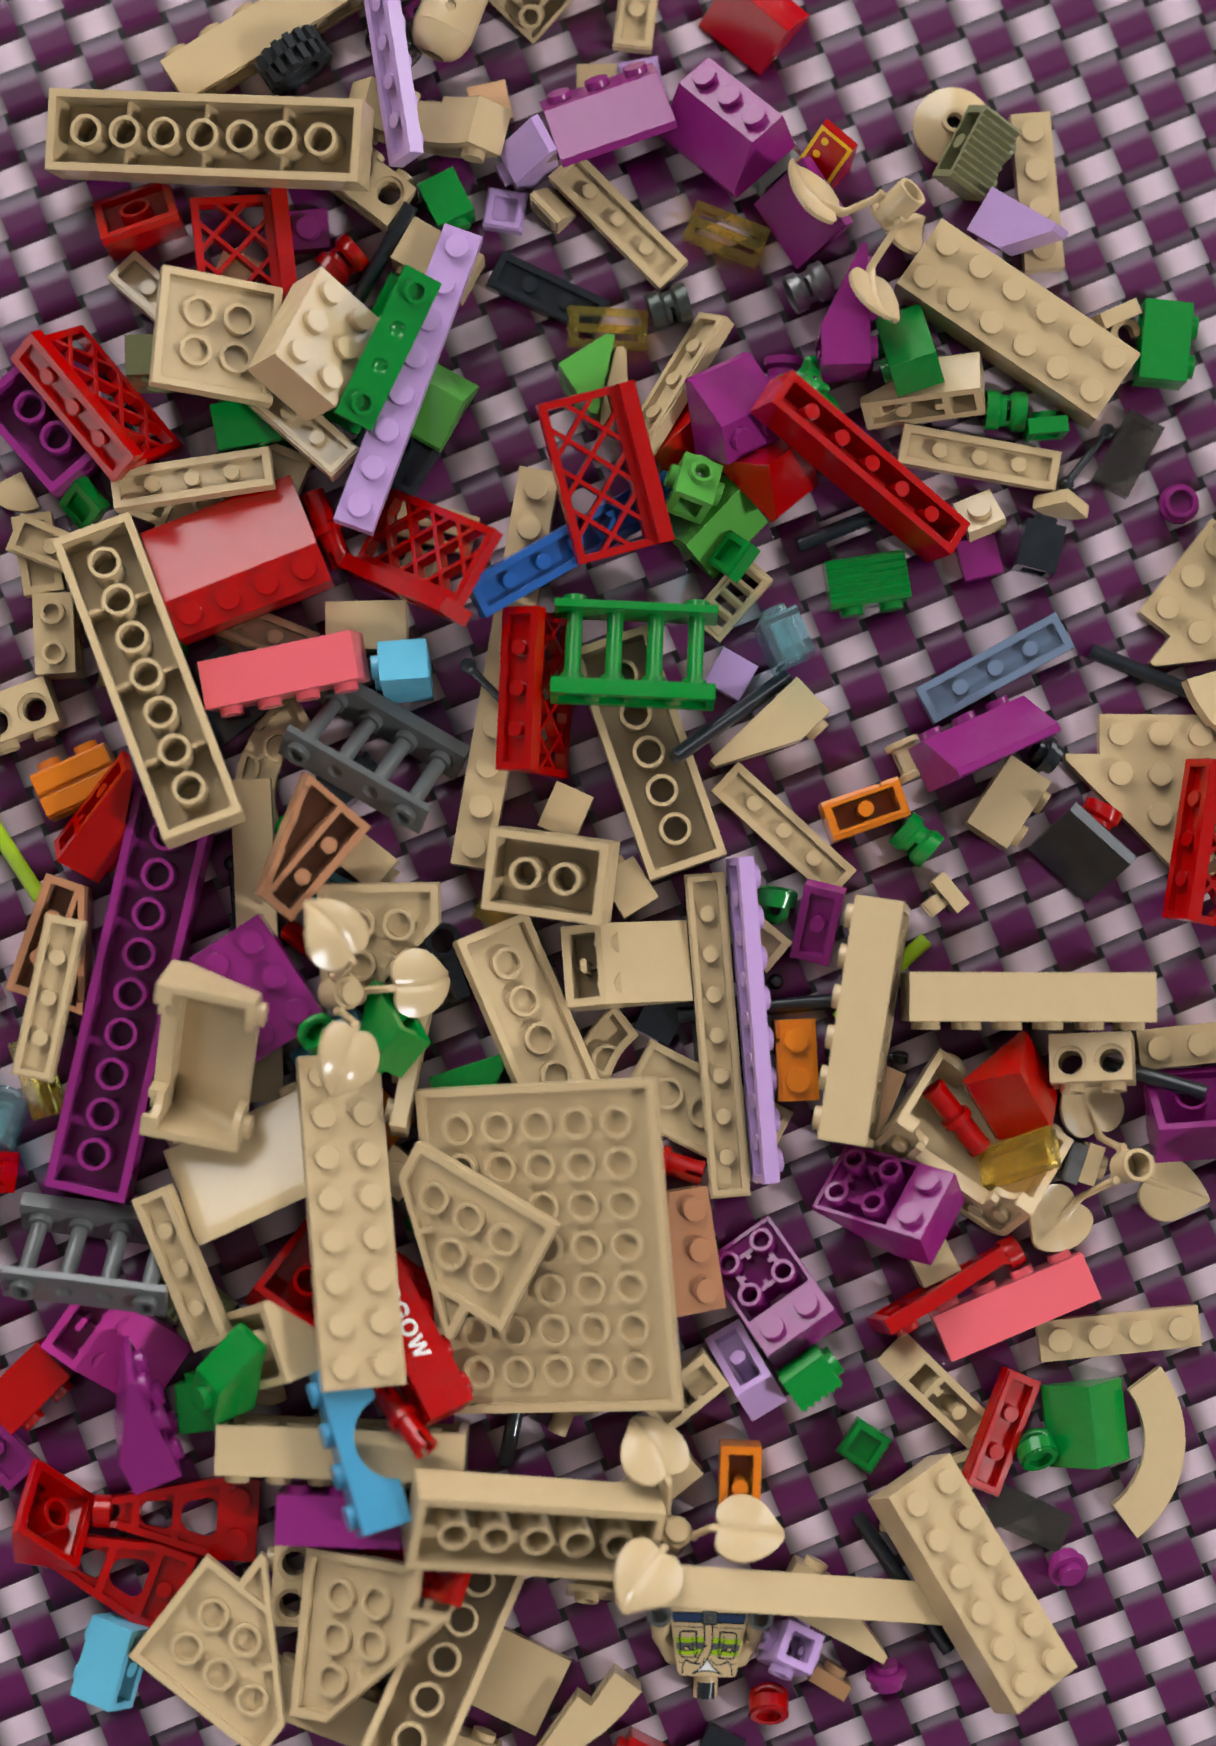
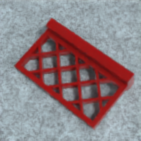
M270 188V194L190 198L189 204L197 271H207L211 274L225 276L224 273L235 261H238L253 273L246 281L255 282L259 278L266 285L283 288V304L293 283L297 282L287 188ZM262 207L264 219L255 229H252L237 217L244 208ZM216 209L226 219L213 232L200 221L199 210ZM231 223L248 235L237 249H234L219 237ZM264 228L266 239L260 235ZM202 233L208 237L204 243H202ZM253 241H256L267 250L268 257L259 267L242 255ZM213 243L230 255L218 270L204 259V253ZM268 266L270 277L264 273Z
M83 325L47 335L41 329L32 331L11 356L10 360L112 482L123 479L132 469L176 454L183 447L181 442L141 394L136 392L130 381ZM77 340L86 352L73 347V341ZM73 360L87 366L88 372L74 366ZM98 372L106 375L112 383L98 377ZM99 391L113 397V402L100 397ZM123 402L131 405L137 413L124 408ZM124 421L138 427V433L124 427ZM149 433L157 436L163 444L150 439Z
M634 379L535 405L577 565L675 540ZM607 396L611 414L605 425H602L585 413L593 399ZM584 402L580 411L571 406L573 404ZM562 407L576 416L566 436L552 428L549 410ZM581 420L601 431L590 451L571 440ZM613 422H614V426H615L616 433L613 432L612 430H610V427H611V425H612ZM606 435L617 441L620 445L621 454L615 465L596 455ZM555 437L562 441L559 448H557ZM567 445L587 456L576 476L562 467L560 457ZM592 460L611 471L601 490L596 489L581 479ZM623 462L625 465L626 473L620 470V467L622 466ZM616 475L630 484L632 493L625 505L606 495ZM565 477L572 481L569 489ZM578 485L597 496L587 515L582 514L572 506L571 496ZM602 500L621 511L611 530L592 520ZM633 502L635 504L637 513L630 509ZM626 515L640 523L643 539L628 542L616 534ZM576 517H577L578 519H580V520L583 521L582 524L580 525L579 529H578ZM590 525L607 537L599 551L585 554L581 537L587 526ZM612 540H615L616 542L621 544L619 546L608 548Z
M394 488L383 507L373 536H367L357 557L346 552L339 567L372 587L465 627L472 612L464 608L503 534L495 528ZM403 502L406 504L407 515L395 522L394 517ZM431 515L432 526L420 532L418 522ZM456 525L458 536L445 542L444 531ZM409 527L410 538L398 544L396 534ZM484 535L485 537L478 550L471 553L469 542ZM434 538L435 549L422 555L421 544ZM387 540L388 551L374 558L373 556L380 543ZM459 548L461 559L448 566L447 555ZM411 551L413 561L400 568L399 557ZM437 561L438 572L425 579L424 568ZM463 572V578L456 591H451L450 578Z
M510 606L502 608L495 770L517 771L555 779H568L571 705L550 704L551 676H554L556 670L558 676L564 672L566 619L555 618V614L546 612V608L542 606ZM559 628H560V644L558 643V640H557L556 635H555V634L557 633V631L559 630ZM546 648H548L549 653L551 655L549 661L547 660L544 653ZM545 687L549 694L547 702L542 693ZM554 711L557 713L556 724L552 717ZM543 728L548 736L545 742L541 735ZM553 750L555 752V764L550 756Z
M1213 758L1186 759L1162 918L1216 927V872L1212 876L1208 872L1210 855L1214 853L1216 856V834L1214 832L1216 822V759ZM1208 892L1215 908L1206 916H1203L1201 914L1204 895Z

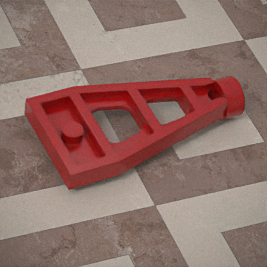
M1008 1235L997 1241L995 1246L960 1264V1271L927 1288L920 1286L865 1318L873 1332L888 1335L896 1333L898 1337L904 1336L919 1327L918 1319L927 1315L1002 1265H1005L1010 1271L1022 1266L1027 1262L1026 1256L1016 1239L1012 1235Z
M218 1475L154 1487L137 1495H134L133 1491L116 1495L96 1494L93 1505L92 1524L93 1527L116 1528L204 1557L209 1553L216 1560L254 1562L257 1557L262 1477H250V1481L247 1483L225 1482V1476ZM203 1498L214 1499L218 1504L216 1531L210 1535H203L188 1530L182 1523V1510L186 1503ZM167 1500L173 1504L171 1526H154L142 1521L141 1513L144 1503ZM114 1505H118L120 1508L119 1516L116 1518L113 1517Z
M87 1534L84 1547L100 1550L106 1554V1560L100 1575L93 1577L79 1569L73 1571L52 1569L129 1622L151 1627L191 1576L199 1555L154 1540ZM122 1558L138 1559L148 1564L149 1573L139 1595L130 1596L112 1583L110 1573L113 1564L117 1560Z

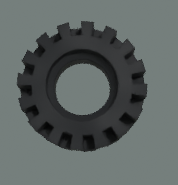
M303 25L301 29L298 26L293 28L291 33H283L281 39L278 41L274 39L270 43L271 47L264 48L261 51L262 55L258 56L255 60L257 62L255 63V68L273 95L280 96L283 94L285 96L291 90L294 92L300 90L301 85H308L312 82L311 79L313 77L320 76L322 74L320 70L326 69L329 66L328 62L332 61L333 57L331 55L333 54L313 25Z

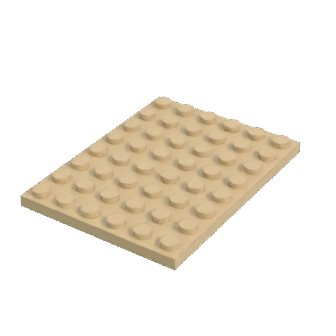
M657 1076L433 1087L415 1090L419 1140L422 1139L561 1222L506 1329L500 1332L468 1312L456 1337L449 1340L453 1348L452 1358L459 1371H464L469 1377L473 1387L471 1394L474 1397L463 1410L455 1414L681 1410L684 1407ZM433 1297L435 1325L441 1335L444 1334Z

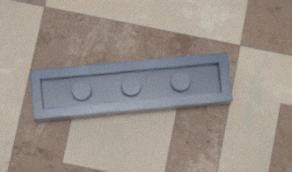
M1055 612L915 688L914 692L932 725L1070 651L1075 646Z

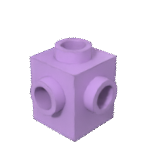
M787 1616L786 1620L773 1621L771 1627L766 1629L763 1639L758 1644L761 1650L757 1660L770 1666L768 1669L770 1674L784 1680L791 1681L792 1677L811 1676L818 1663L825 1636L809 1629L810 1625L798 1618Z

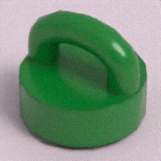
M771 885L759 887L757 898L758 903L762 904L761 907L765 920L774 925H780L787 921L790 908H796L798 893L796 890ZM771 906L779 907L780 913L778 915L774 914L771 911Z
M325 1013L313 1014L306 1018L297 1031V1040L311 1056L318 1055L322 1033L331 1022H334Z
M1036 1427L1023 1432L1015 1453L1024 1470L1039 1471L1055 1462L1059 1455V1450L1048 1430Z

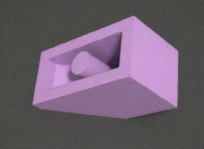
M538 114L530 117L504 142L501 156L498 157L499 163L494 165L505 187L512 185L516 192L523 193L547 180L548 176L558 167L557 148Z
M991 187L967 228L968 231L978 237L976 242L994 254L1001 250L1010 256L1064 240L1068 234V231L1057 223L994 187Z
M740 1319L735 1320L704 1339L752 1422L787 1401Z

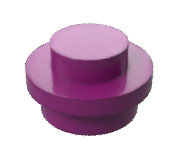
M1174 484L1162 492L1159 497L1158 508L1162 517L1168 522L1184 524L1197 514L1199 499L1191 487L1184 484Z
M1073 1548L1060 1549L1052 1554L1048 1560V1575L1050 1580L1058 1586L1076 1585L1088 1571L1086 1558Z
M887 1658L884 1664L875 1660L865 1670L866 1680L870 1683L871 1689L880 1694H892L900 1691L903 1688V1681L907 1677L906 1668L893 1658Z

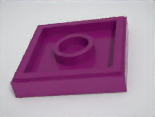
M811 156L801 158L796 163L826 181ZM788 172L754 203V206L796 270L808 265L854 223L849 215L842 218L836 216V221L833 224L824 223L812 216L797 200L790 185Z

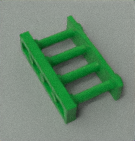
M407 264L404 265L399 276L392 272L388 274L371 309V312L379 319L336 407L321 414L330 423L355 436L359 434L361 427L370 432L372 431L442 283Z
M576 593L566 594L563 598H555V618L566 619L564 672L560 673L559 676H551L550 704L713 711L716 684L707 683L703 679L705 625L716 626L719 605H710L708 601L702 599L687 600L685 604L595 600ZM583 620L607 621L605 674L601 675L600 678H584V675L580 673ZM623 622L648 623L646 676L642 677L641 680H625V677L621 675ZM664 623L688 625L687 675L682 682H668L662 677Z

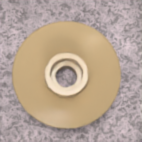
M947 87L932 92L922 100L915 112L912 130L918 148L928 159L937 164L939 163L957 129L949 126L947 119L954 116L961 121L969 105H985L978 96L962 88Z

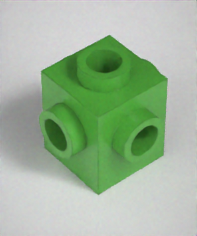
M687 451L678 465L672 463L663 483L664 487L669 488L665 501L668 513L701 524L713 505L717 506L722 497L725 483L719 481L723 465L715 463L703 455H695Z

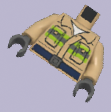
M664 1607L646 1610L647 1619L651 1625L652 1638L665 1661L671 1665H677L678 1675L694 1676L693 1697L705 1700L717 1698L718 1677H735L737 1668L747 1665L758 1649V1644L763 1639L766 1629L771 1627L773 1623V1614H748Z

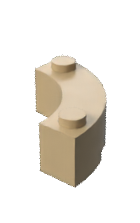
M371 76L353 82L349 99H363L374 109L372 145H376L378 141L386 144L376 78ZM415 91L418 98L417 111L420 130L424 137V153L462 158L477 164L484 163L485 158L501 156L512 113L511 109L480 95L469 97L443 96L442 102L435 100L422 101L420 100L421 94Z

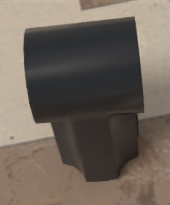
M441 922L425 939L427 950L449 972L450 987L446 1000L448 1003L473 995V991L454 947L449 951L441 952L432 945V935L439 929L451 931L455 936V941L461 939L457 927L451 923Z

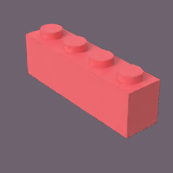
M345 630L197 662L205 710L218 712L221 718L245 714V707L258 705V710L278 708L283 706V699L296 697V702L317 700L321 698L320 692L334 689L335 694L351 693L359 690L358 684L371 681L363 634L353 630Z
M1069 1249L1051 1252L1046 1255L1048 1261L1036 1267H1033L1031 1263L1023 1264L1015 1270L1009 1271L1010 1278L998 1283L994 1279L980 1282L972 1287V1294L960 1299L956 1295L928 1313L946 1357L951 1362H954L1102 1299L1083 1253L1077 1250L1070 1252Z

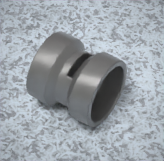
M820 261L807 265L806 271L800 274L792 272L782 277V284L787 298L797 314L808 310L810 305L816 301L824 303L835 297L830 277Z

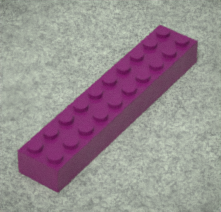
M135 786L44 1184L46 1187L119 1203H127L133 1200L147 1138L145 1135H140L139 1131L141 1115L143 1112L149 1113L152 1108L150 1107L151 1097L148 1096V1090L155 1076L161 1014H157L159 1004L154 1003L156 983L173 959L187 961L215 833L169 850L163 841L143 787Z

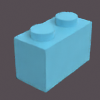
M426 638L377 642L378 655L370 657L372 680H375L376 692L382 691L384 697L394 703L433 701L432 662Z
M116 1612L93 1614L85 1630V1643L80 1661L73 1672L74 1682L70 1695L107 1712L132 1708L143 1668L132 1660L129 1654L150 1627L129 1622Z

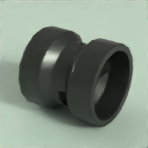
M683 282L672 285L669 291L660 293L655 290L644 293L648 315L654 332L666 330L669 324L675 322L681 325L693 322V312Z

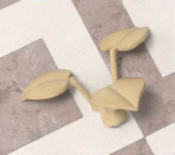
M792 158L788 163L790 185L799 203L812 216L824 223L833 224L836 221V216L842 218L870 206L872 216L881 225L882 229L886 231L887 236L867 265L866 271L859 267L853 268L849 273V282L856 297L869 310L896 324L900 318L897 298L889 283L883 278L876 276L875 268L891 242L902 251L911 255H916L921 249L922 230L926 217L915 213V211L925 203L922 191L910 179L902 178L887 193L880 189L875 195L848 207H840L839 200L831 186L812 171L796 164L794 158Z
M312 899L303 902L305 914L304 940L307 953L312 962L319 968L327 971L338 970L322 981L318 989V998L323 1007L333 1010L335 1016H341L346 1021L331 1022L322 1033L318 1048L319 1073L323 1089L328 1098H335L366 1084L374 1076L379 1065L380 1053L375 1038L368 1032L358 1031L359 1022L346 1010L357 1007L365 994L394 992V1007L396 1011L411 1018L424 1017L434 1012L445 1000L450 987V977L448 970L432 953L420 948L404 950L393 960L390 968V977L393 982L391 985L362 987L357 979L349 976L343 977L356 964V958L353 954L361 952L368 944L369 935L366 922L356 909L346 903L333 899Z
M1082 1065L1079 1068H1077L1073 1072V1074L1077 1073L1081 1069ZM1102 1087L1085 1088V1094H1061L1060 1117L1069 1133L1076 1138H1086L1094 1133L1099 1142L1115 1149L1117 1153L1110 1161L1112 1176L1094 1187L1079 1193L1076 1197L1071 1189L1063 1184L1049 1185L1034 1214L1029 1218L1031 1241L1036 1249L1045 1252H1060L1065 1249H1071L1083 1242L1089 1235L1094 1220L1091 1211L1080 1203L1086 1198L1119 1183L1142 1182L1137 1193L1139 1204L1148 1216L1157 1221L1168 1222L1180 1219L1210 1202L1209 1195L1203 1184L1183 1161L1155 1163L1153 1155H1150L1146 1150L1141 1148L1128 1150L1125 1143H1118L1102 1133L1114 1130L1122 1120L1124 1103L1120 1093H1103Z
M636 1416L629 1420L621 1444L620 1460L626 1475L639 1485L655 1486L662 1480L664 1481V1506L667 1518L659 1549L650 1539L639 1537L627 1543L617 1558L614 1572V1590L622 1615H630L639 1611L663 1607L678 1596L684 1581L682 1567L675 1557L683 1552L690 1541H696L701 1536L717 1532L714 1547L718 1555L734 1563H750L773 1553L785 1538L783 1528L768 1507L759 1499L746 1494L732 1495L723 1500L716 1510L717 1524H709L697 1530H692L689 1522L683 1517L672 1516L673 1483L670 1476L680 1475L687 1470L690 1459L689 1449L686 1441L675 1428L664 1421L645 1416Z

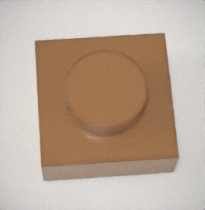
M826 1658L824 1663L818 1660L812 1675L807 1676L810 1682L843 1702L852 1689L849 1678L845 1676L847 1670L829 1658Z

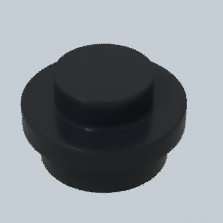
M1052 735L1032 745L1029 750L1030 768L1038 773L1041 771L1046 774L1051 773L1063 756L1064 747L1058 743V739Z

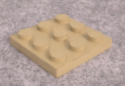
M163 264L159 273L148 386L269 408L273 404L274 393L247 371V368L282 305L283 288Z

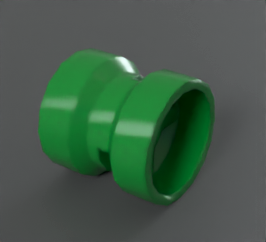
M986 390V415H982L983 430L995 431L999 427H1008L1011 432H1024L1028 413L1027 392L1014 391L1011 395H1002L999 390Z
M913 812L888 842L897 850L903 849L908 853L909 860L919 868L933 854L945 837L936 830H929L924 826V820L917 813Z

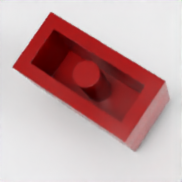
M45 1337L33 1344L0 1377V1424L11 1435L21 1427L28 1432L43 1418L45 1414L40 1409L50 1399L57 1403L74 1387L69 1380L77 1372L40 1347L45 1341Z

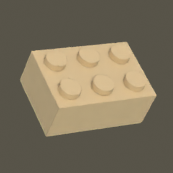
M321 266L293 283L251 360L247 371L306 422H309L336 407L379 318Z
M506 825L490 827L481 909L597 926L609 923L612 916L620 841Z

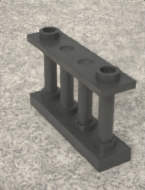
M361 683L358 684L359 690L351 693L335 694L334 689L320 692L321 698L316 701L323 704V706L304 732L289 724L285 730L278 753L286 757L291 763L307 769L390 817L398 825L407 827L419 834L432 807L424 802V799L441 774L453 780L456 779L462 770L471 746ZM337 713L358 724L339 752L318 741ZM372 733L393 745L375 772L353 761ZM407 753L428 765L409 793L388 781Z
M23 1192L20 1202L22 1229L29 1230L19 1267L1 1266L0 1276L3 1296H11L18 1300L35 1299L130 1311L143 1316L153 1314L167 1316V1285H159L161 1272L151 1248L142 1282L118 1279L126 1244L130 1242L149 1245L133 1205ZM48 1232L70 1235L60 1272L36 1269L44 1238ZM88 1237L111 1240L101 1277L77 1274L85 1241Z

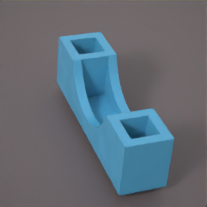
M319 1371L309 1375L311 1383L306 1384L307 1396L313 1409L318 1407L323 1424L318 1425V1432L324 1449L330 1448L335 1465L330 1466V1473L336 1490L342 1489L347 1506L342 1507V1513L348 1531H355L356 1538H360L412 1521L400 1479L386 1478L371 1471L362 1462L355 1447V1424L364 1407L375 1398L373 1388L320 1392Z

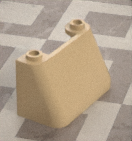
M176 959L171 961L156 983L154 1003L159 1004L157 1014H161L155 1076L148 1090V1096L151 1097L150 1107L152 1108L149 1113L143 1112L141 1115L140 1135L233 1153L238 1151L243 1139H250L254 1126V1115H250L248 1112L259 1027L265 1026L269 1003L262 1002V993L191 962Z
M939 1048L932 1055L874 1142V1150L955 1173L965 1199L959 1212L990 1233L1001 1236L1008 1235L1034 1214L1074 1140L1064 1134L1063 1130L1055 1123H1053L1052 1130L1004 1140L996 1139L976 1104L962 1091L965 1087L962 1080L967 1077V1070L964 1067L963 1061L958 1056ZM943 1079L945 1085L960 1104H966L972 1111L971 1118L991 1141L989 1147L981 1154L970 1157L967 1150L952 1131L947 1132L943 1128L941 1117L928 1100L922 1096L924 1089L932 1082Z
M297 1080L278 1089L281 1097L248 1112V1114L254 1115L252 1134L249 1140H242L236 1153L167 1140L169 1148L163 1150V1154L198 1245L214 1240L306 1197Z

